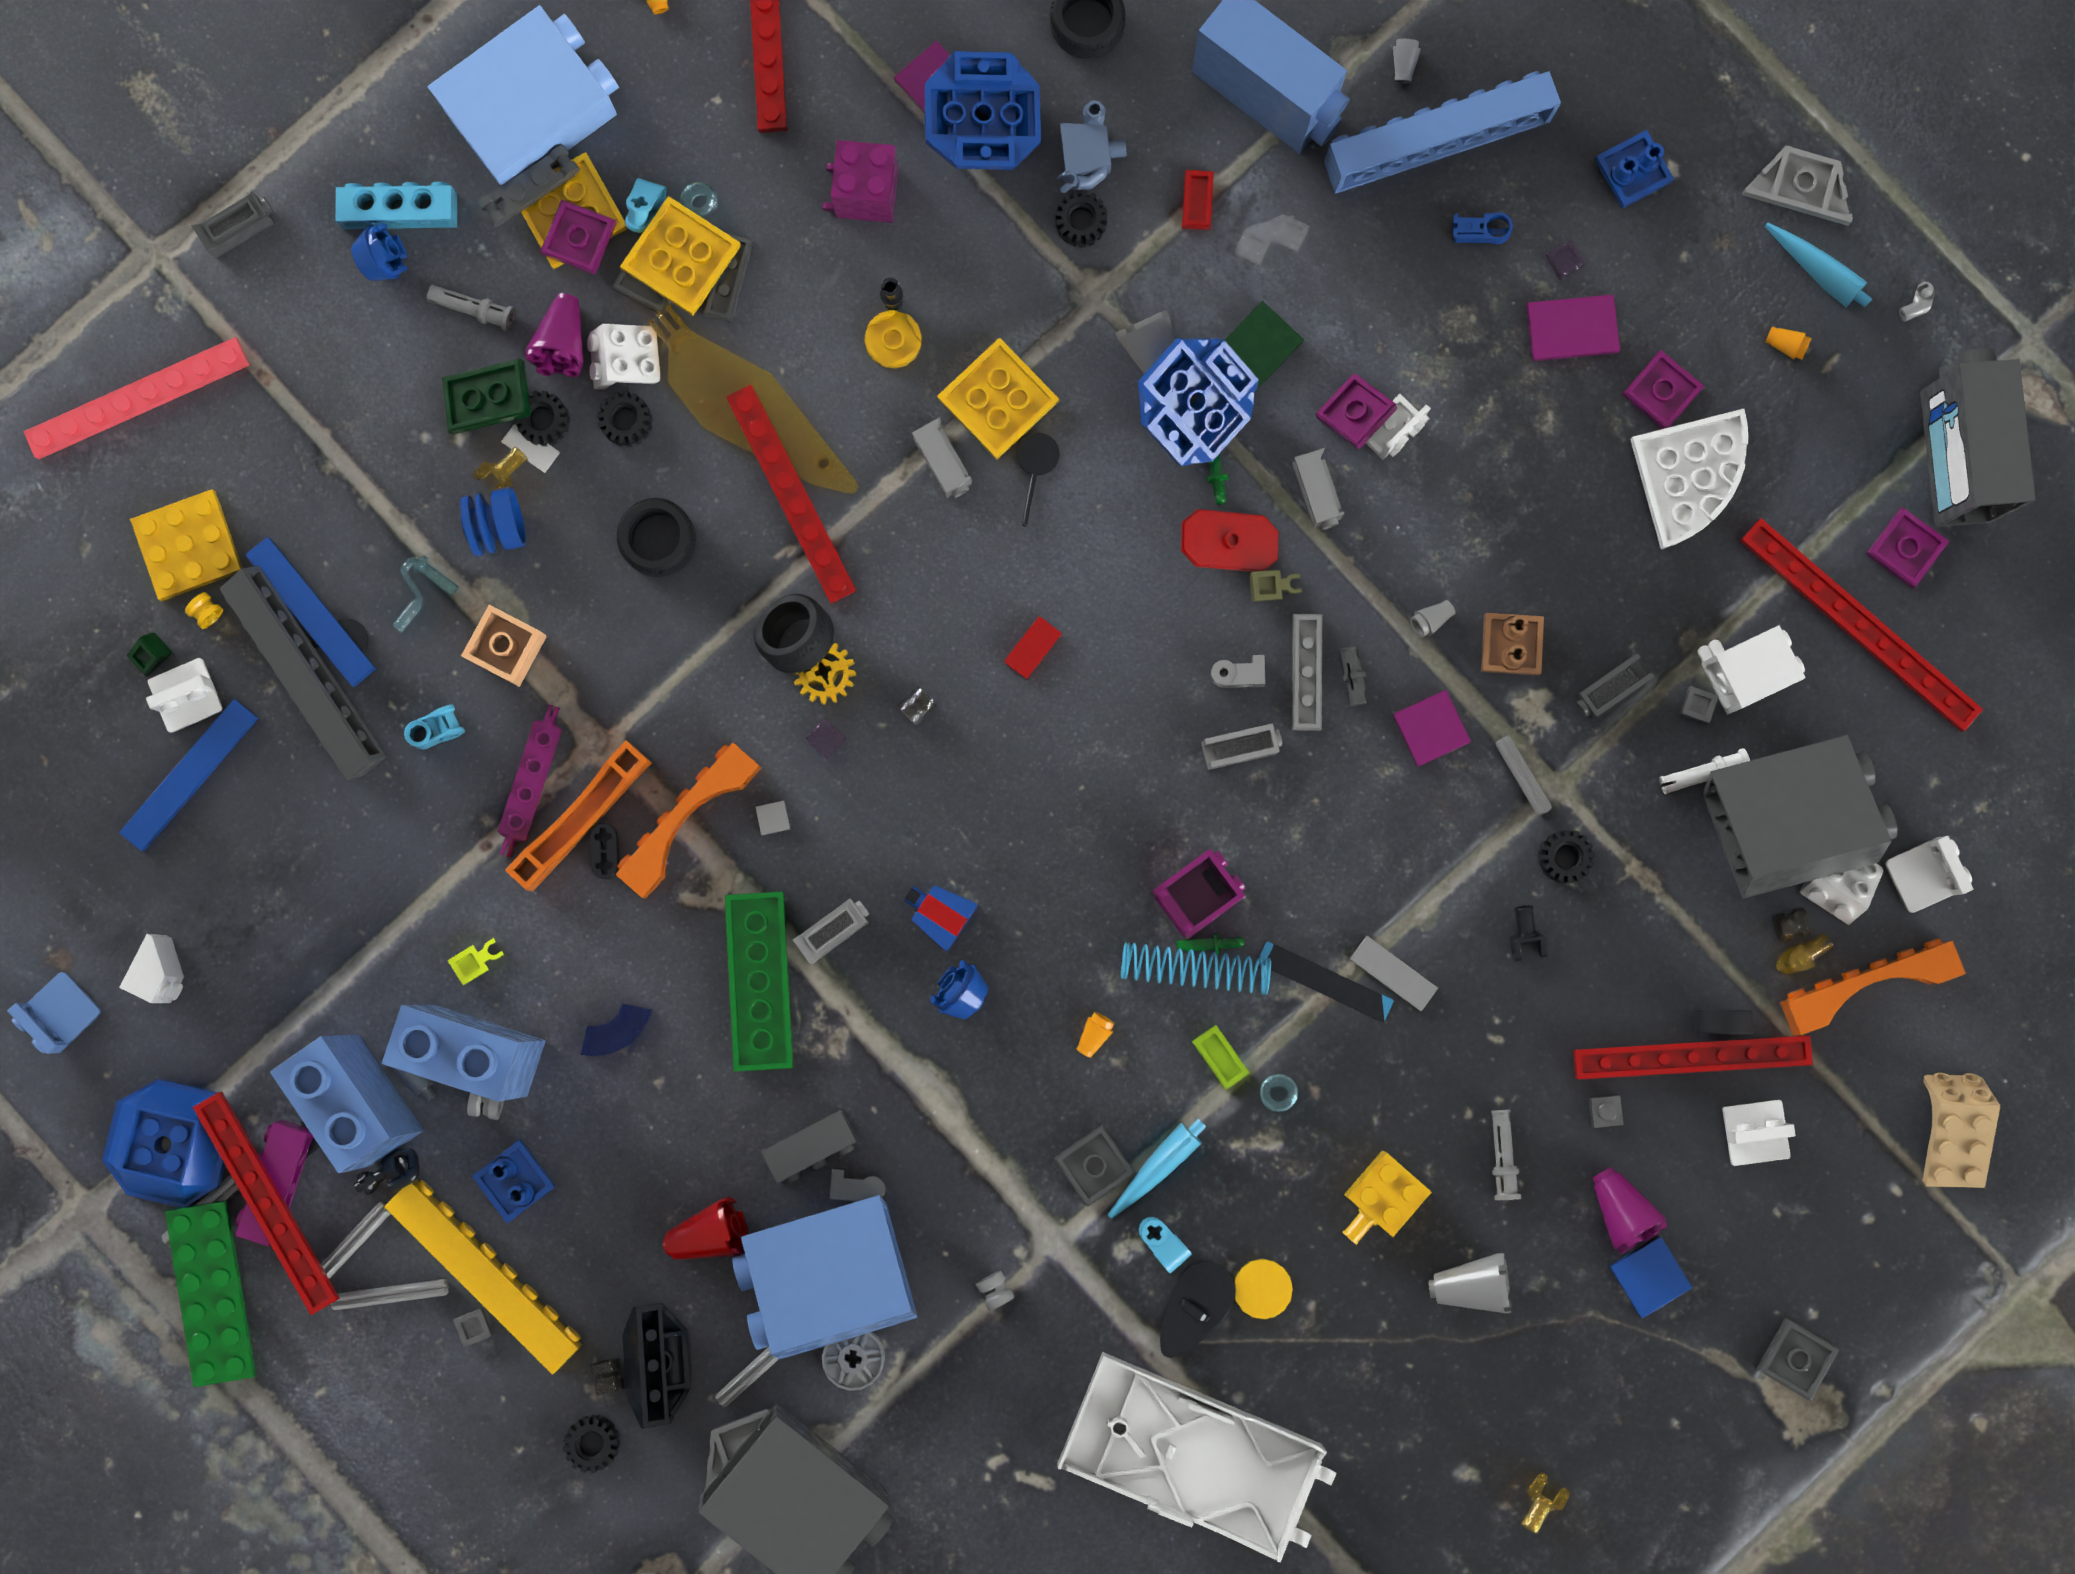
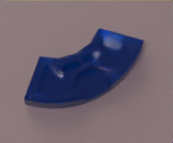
M622 1003L618 1014L610 1022L600 1026H587L581 1055H607L627 1047L646 1027L652 1009Z

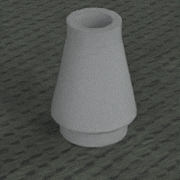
M1414 39L1396 40V46H1393L1395 82L1412 83L1413 73L1421 52L1419 41Z
M1445 600L1439 604L1415 611L1414 616L1410 618V622L1417 635L1420 637L1431 636L1450 617L1455 615V609L1448 600Z

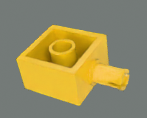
M1381 1151L1344 1194L1359 1208L1358 1211L1360 1213L1342 1233L1356 1245L1372 1225L1380 1226L1386 1233L1394 1237L1432 1192L1387 1152Z

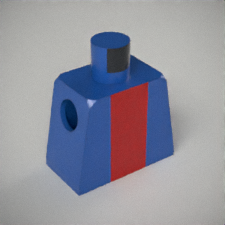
M935 885L928 895L913 886L904 899L906 903L917 909L912 921L947 952L978 906L968 899Z

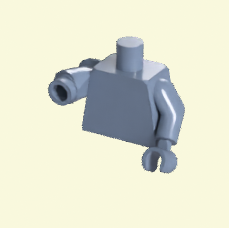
M1090 101L1084 106V124L1060 123L1064 172L1057 177V180L1062 179L1066 182L1060 188V191L1063 193L1071 188L1073 190H1092L1106 178L1107 174L1111 173V158L1127 156L1125 139L1108 141L1107 126H1104L1106 109L1099 101Z

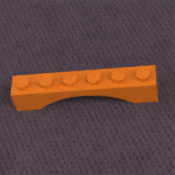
M625 740L604 763L594 779L572 805L544 833L527 846L505 871L525 890L533 892L645 772L652 762L633 744Z
M733 742L730 746L725 744L716 753L715 758L717 760L710 768L705 766L695 778L698 782L691 790L686 788L676 799L677 806L671 812L666 810L656 822L659 826L653 833L647 832L637 843L639 847L632 856L627 854L617 865L620 870L615 875L641 898L646 899L665 878L666 861L671 843L686 818L699 806L714 797L732 791L743 790L761 770L762 767Z
M1941 937L1923 943L1925 948L1914 951V948L1905 949L1896 953L1897 958L1887 962L1886 958H1882L1869 963L1870 969L1860 972L1859 968H1855L1842 973L1843 979L1835 982L1829 978L1815 983L1816 989L1805 992L1804 988L1788 993V999L1781 1001L1780 1004L1792 1035H1803L1828 1026L1835 1013L1848 998L1872 983L1890 978H1906L1926 984H1940L1966 974L1953 941H1942Z

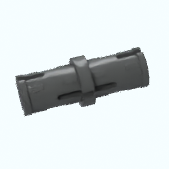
M1358 646L1340 649L1345 673L1342 678L1343 682L1347 684L1350 707L1369 704L1364 684L1366 673L1361 668Z

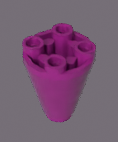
M565 293L557 295L526 348L525 357L536 366L537 373L544 376H552L553 373L565 374L569 377H578L580 375L584 362L581 308L579 306V299L573 295Z
M1613 1167L1592 1178L1596 1184L1594 1189L1611 1244L1620 1255L1634 1248L1642 1240L1647 1241L1653 1238L1661 1230L1668 1227L1664 1215L1620 1172L1616 1173Z

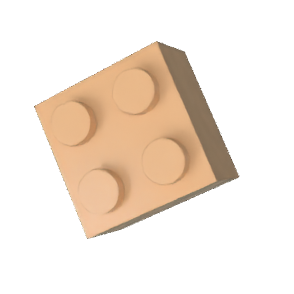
M488 605L461 656L520 687L547 636L528 624Z

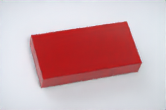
M1185 170L1182 229L1210 230L1214 171Z
M1039 616L1004 660V663L1027 680L1061 637L1062 633Z

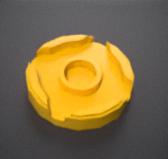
M889 310L879 313L869 322L864 342L869 356L875 363L885 368L897 369L907 366L916 359L921 349L922 336L918 324L910 315Z
M1261 1258L1249 1261L1235 1276V1301L1243 1312L1253 1318L1268 1319L1276 1317L1286 1309L1291 1301L1293 1288L1290 1276L1282 1266L1273 1260Z

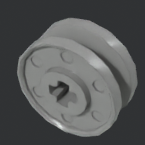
M874 1332L826 1345L822 1353V1367L827 1378L837 1387L848 1391L862 1390L873 1384L881 1374L885 1363L884 1346ZM851 1350L857 1351V1356L862 1358V1361H857L854 1366L851 1365L850 1359H846V1354L850 1355Z

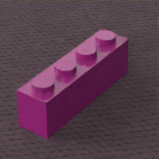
M282 1119L268 1126L264 1135L266 1145L263 1153L259 1154V1157L290 1209L313 1135L307 1127H301L298 1124ZM246 1203L245 1208L241 1209L236 1218L235 1226L238 1229L235 1236L270 1247L269 1241Z

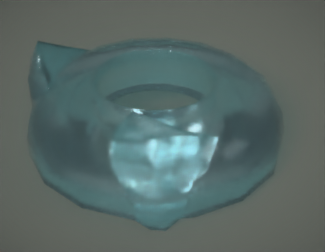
M705 182L689 184L680 196V203L700 217L710 214L714 208L718 207V199L714 188ZM700 195L707 197V202L703 207L696 208L692 206V201L695 197Z
M1271 1075L1264 1080L1260 1088L1261 1101L1272 1112L1287 1111L1293 1107L1299 1098L1297 1085L1287 1075ZM1278 1085L1283 1086L1288 1094L1287 1098L1281 1102L1274 1101L1270 1096L1271 1089Z

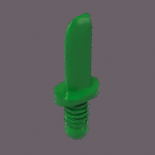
M1219 454L1214 461L1209 462L1211 476L1206 477L1207 483H1212L1215 502L1218 505H1223L1226 502L1224 481L1229 479L1228 474L1222 473Z
M1213 933V938L1176 941L1177 948H1181L1182 951L1189 952L1191 949L1193 951L1214 950L1217 955H1220V948H1242L1245 944L1242 937H1226V939L1224 937L1219 939L1218 933Z

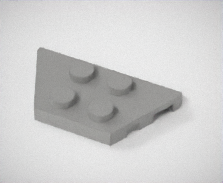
M1785 146L1742 193L1746 197L1847 226L1853 220L1852 213L1849 214L1846 198L1848 193L1843 182L1844 173L1841 161L1790 146Z
M769 1408L712 1429L705 1489L770 1411Z

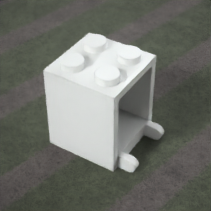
M1779 625L1726 651L1718 640H1713L1708 646L1704 645L1698 649V654L1702 660L1701 664L1716 694L1719 696L1718 698L1727 715L1806 678L1803 673L1805 668L1801 659L1798 656L1795 657L1790 648L1792 642L1788 633L1785 630H1781Z

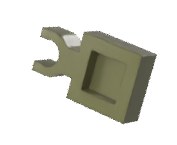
M1280 570L1249 573L1251 602L1283 599L1282 591L1287 594L1302 593L1301 588L1293 589L1290 586V580L1300 578V574H1291L1281 579Z

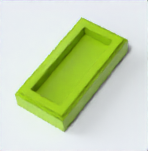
M1214 1025L1192 1041L1225 1090L1250 1074L1217 1025Z

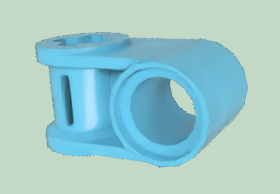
M637 178L626 200L629 212L626 216L625 224L629 230L638 233L644 232L665 201L666 186Z
M447 705L410 722L405 728L404 736L409 744L417 749L424 750L441 742L454 739L465 733V730L458 724L454 714V705ZM419 728H425L427 732L426 738L421 742H415L413 737L415 731Z
M1147 1217L1140 1223V1237L1170 1274L1192 1255L1182 1241L1158 1218ZM1150 1225L1153 1227L1160 1226L1157 1229L1158 1237L1154 1238L1151 1235L1147 1238L1149 1234L1147 1228Z

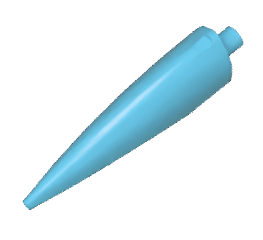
M1769 222L1764 226L1820 287L1847 308L1853 299L1864 308L1871 302L1872 298L1862 291L1867 282L1848 267L1809 242Z
M1199 1118L1189 1128L1181 1122L1137 1172L1108 1213V1216L1112 1219L1173 1172L1202 1143L1197 1136L1207 1126Z

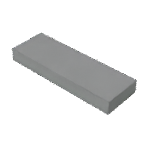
M1365 936L1349 958V960L1420 1012L1438 989V987L1369 936Z

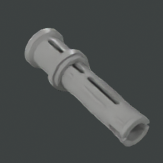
M434 284L429 287L427 292V302L477 317V320L482 324H495L501 326L502 330L507 332L510 331L514 324L516 308L513 306L503 307L494 304L491 299L479 300Z
M1510 1110L1491 1111L1496 1167H1493L1492 1175L1496 1176L1497 1189L1494 1200L1521 1199V1194L1518 1193L1516 1176L1519 1174V1169H1517V1166H1514Z

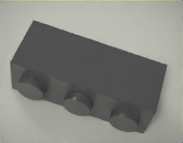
M841 1109L761 1151L776 1183L784 1180L786 1185L801 1178L800 1171L809 1166L814 1171L828 1164L826 1159L828 1156L837 1153L838 1157H841L854 1150L852 1144L857 1142L858 1139Z

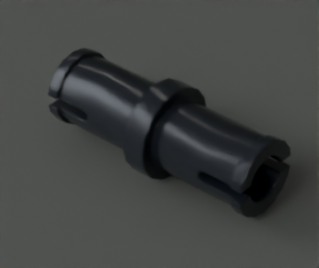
M895 278L884 279L881 283V300L888 310L897 311L903 303V290Z

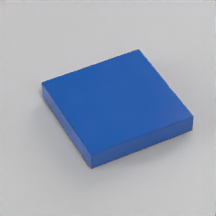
M1657 1236L1609 1266L1635 1311L1642 1319L1692 1289V1286L1661 1236Z

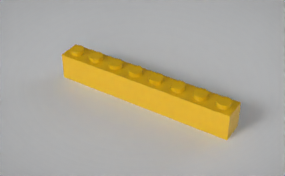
M416 1179L410 1185L402 1188L384 1207L552 1375L556 1373L583 1345L579 1341L580 1335L572 1327H565L558 1320L559 1314L551 1306H543L536 1299L539 1296L537 1292L528 1284L523 1286L515 1278L518 1275L516 1271L507 1263L502 1265L495 1258L497 1255L495 1250L485 1242L481 1244L474 1237L476 1232L464 1221L460 1223L453 1216L455 1211L444 1201L439 1202L432 1195L434 1190L425 1181L420 1180L419 1182Z

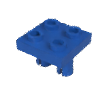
M1647 130L1597 155L1594 159L1622 209L1674 181V177L1662 158L1664 155L1663 147L1653 142Z
M522 1139L518 1140L472 1175L506 1223L511 1222L556 1187Z

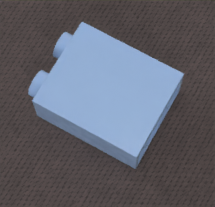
M540 5L427 86L440 107L500 186L549 155L555 147L564 145L568 151L617 115L609 95L616 91L619 86L608 69L599 59L586 67L575 52V50L585 44L576 27L565 14L552 22Z

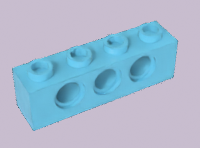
M405 182L402 186L375 183L374 187H363L361 184L348 183L345 184V187H336V222L343 230L366 229L369 225L376 226L380 223L386 224L387 229L457 228V193L451 185L445 182H432L431 186H420V184L414 182ZM426 199L431 200L428 208L420 209L422 201ZM369 200L374 201L370 209H362L365 202ZM403 200L400 208L391 209L394 201Z

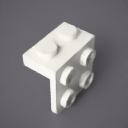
M601 324L589 333L587 348L591 352L590 377L593 380L594 389L605 390L616 382L656 384L660 381L657 333L654 327Z
M1399 394L1393 400L1397 404L1398 409L1371 436L1366 444L1382 460L1389 454L1394 457L1409 440L1407 436L1410 434L1414 437L1430 419L1427 414L1431 408L1427 404L1420 411H1417Z
M1949 836L1934 838L1886 861L1885 866L1909 913H1915L1953 895H1962L1974 890L1971 885L1972 876L1969 870L1962 866L1958 857L1960 854L1958 846L1952 839L1950 840Z
M1875 863L1807 881L1803 884L1799 893L1850 925L1869 908L1883 874V868Z

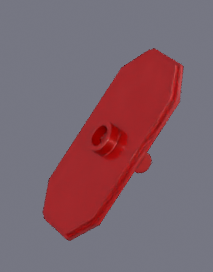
M1196 509L1181 522V552L1195 567L1248 572L1265 571L1278 560V530L1264 515Z

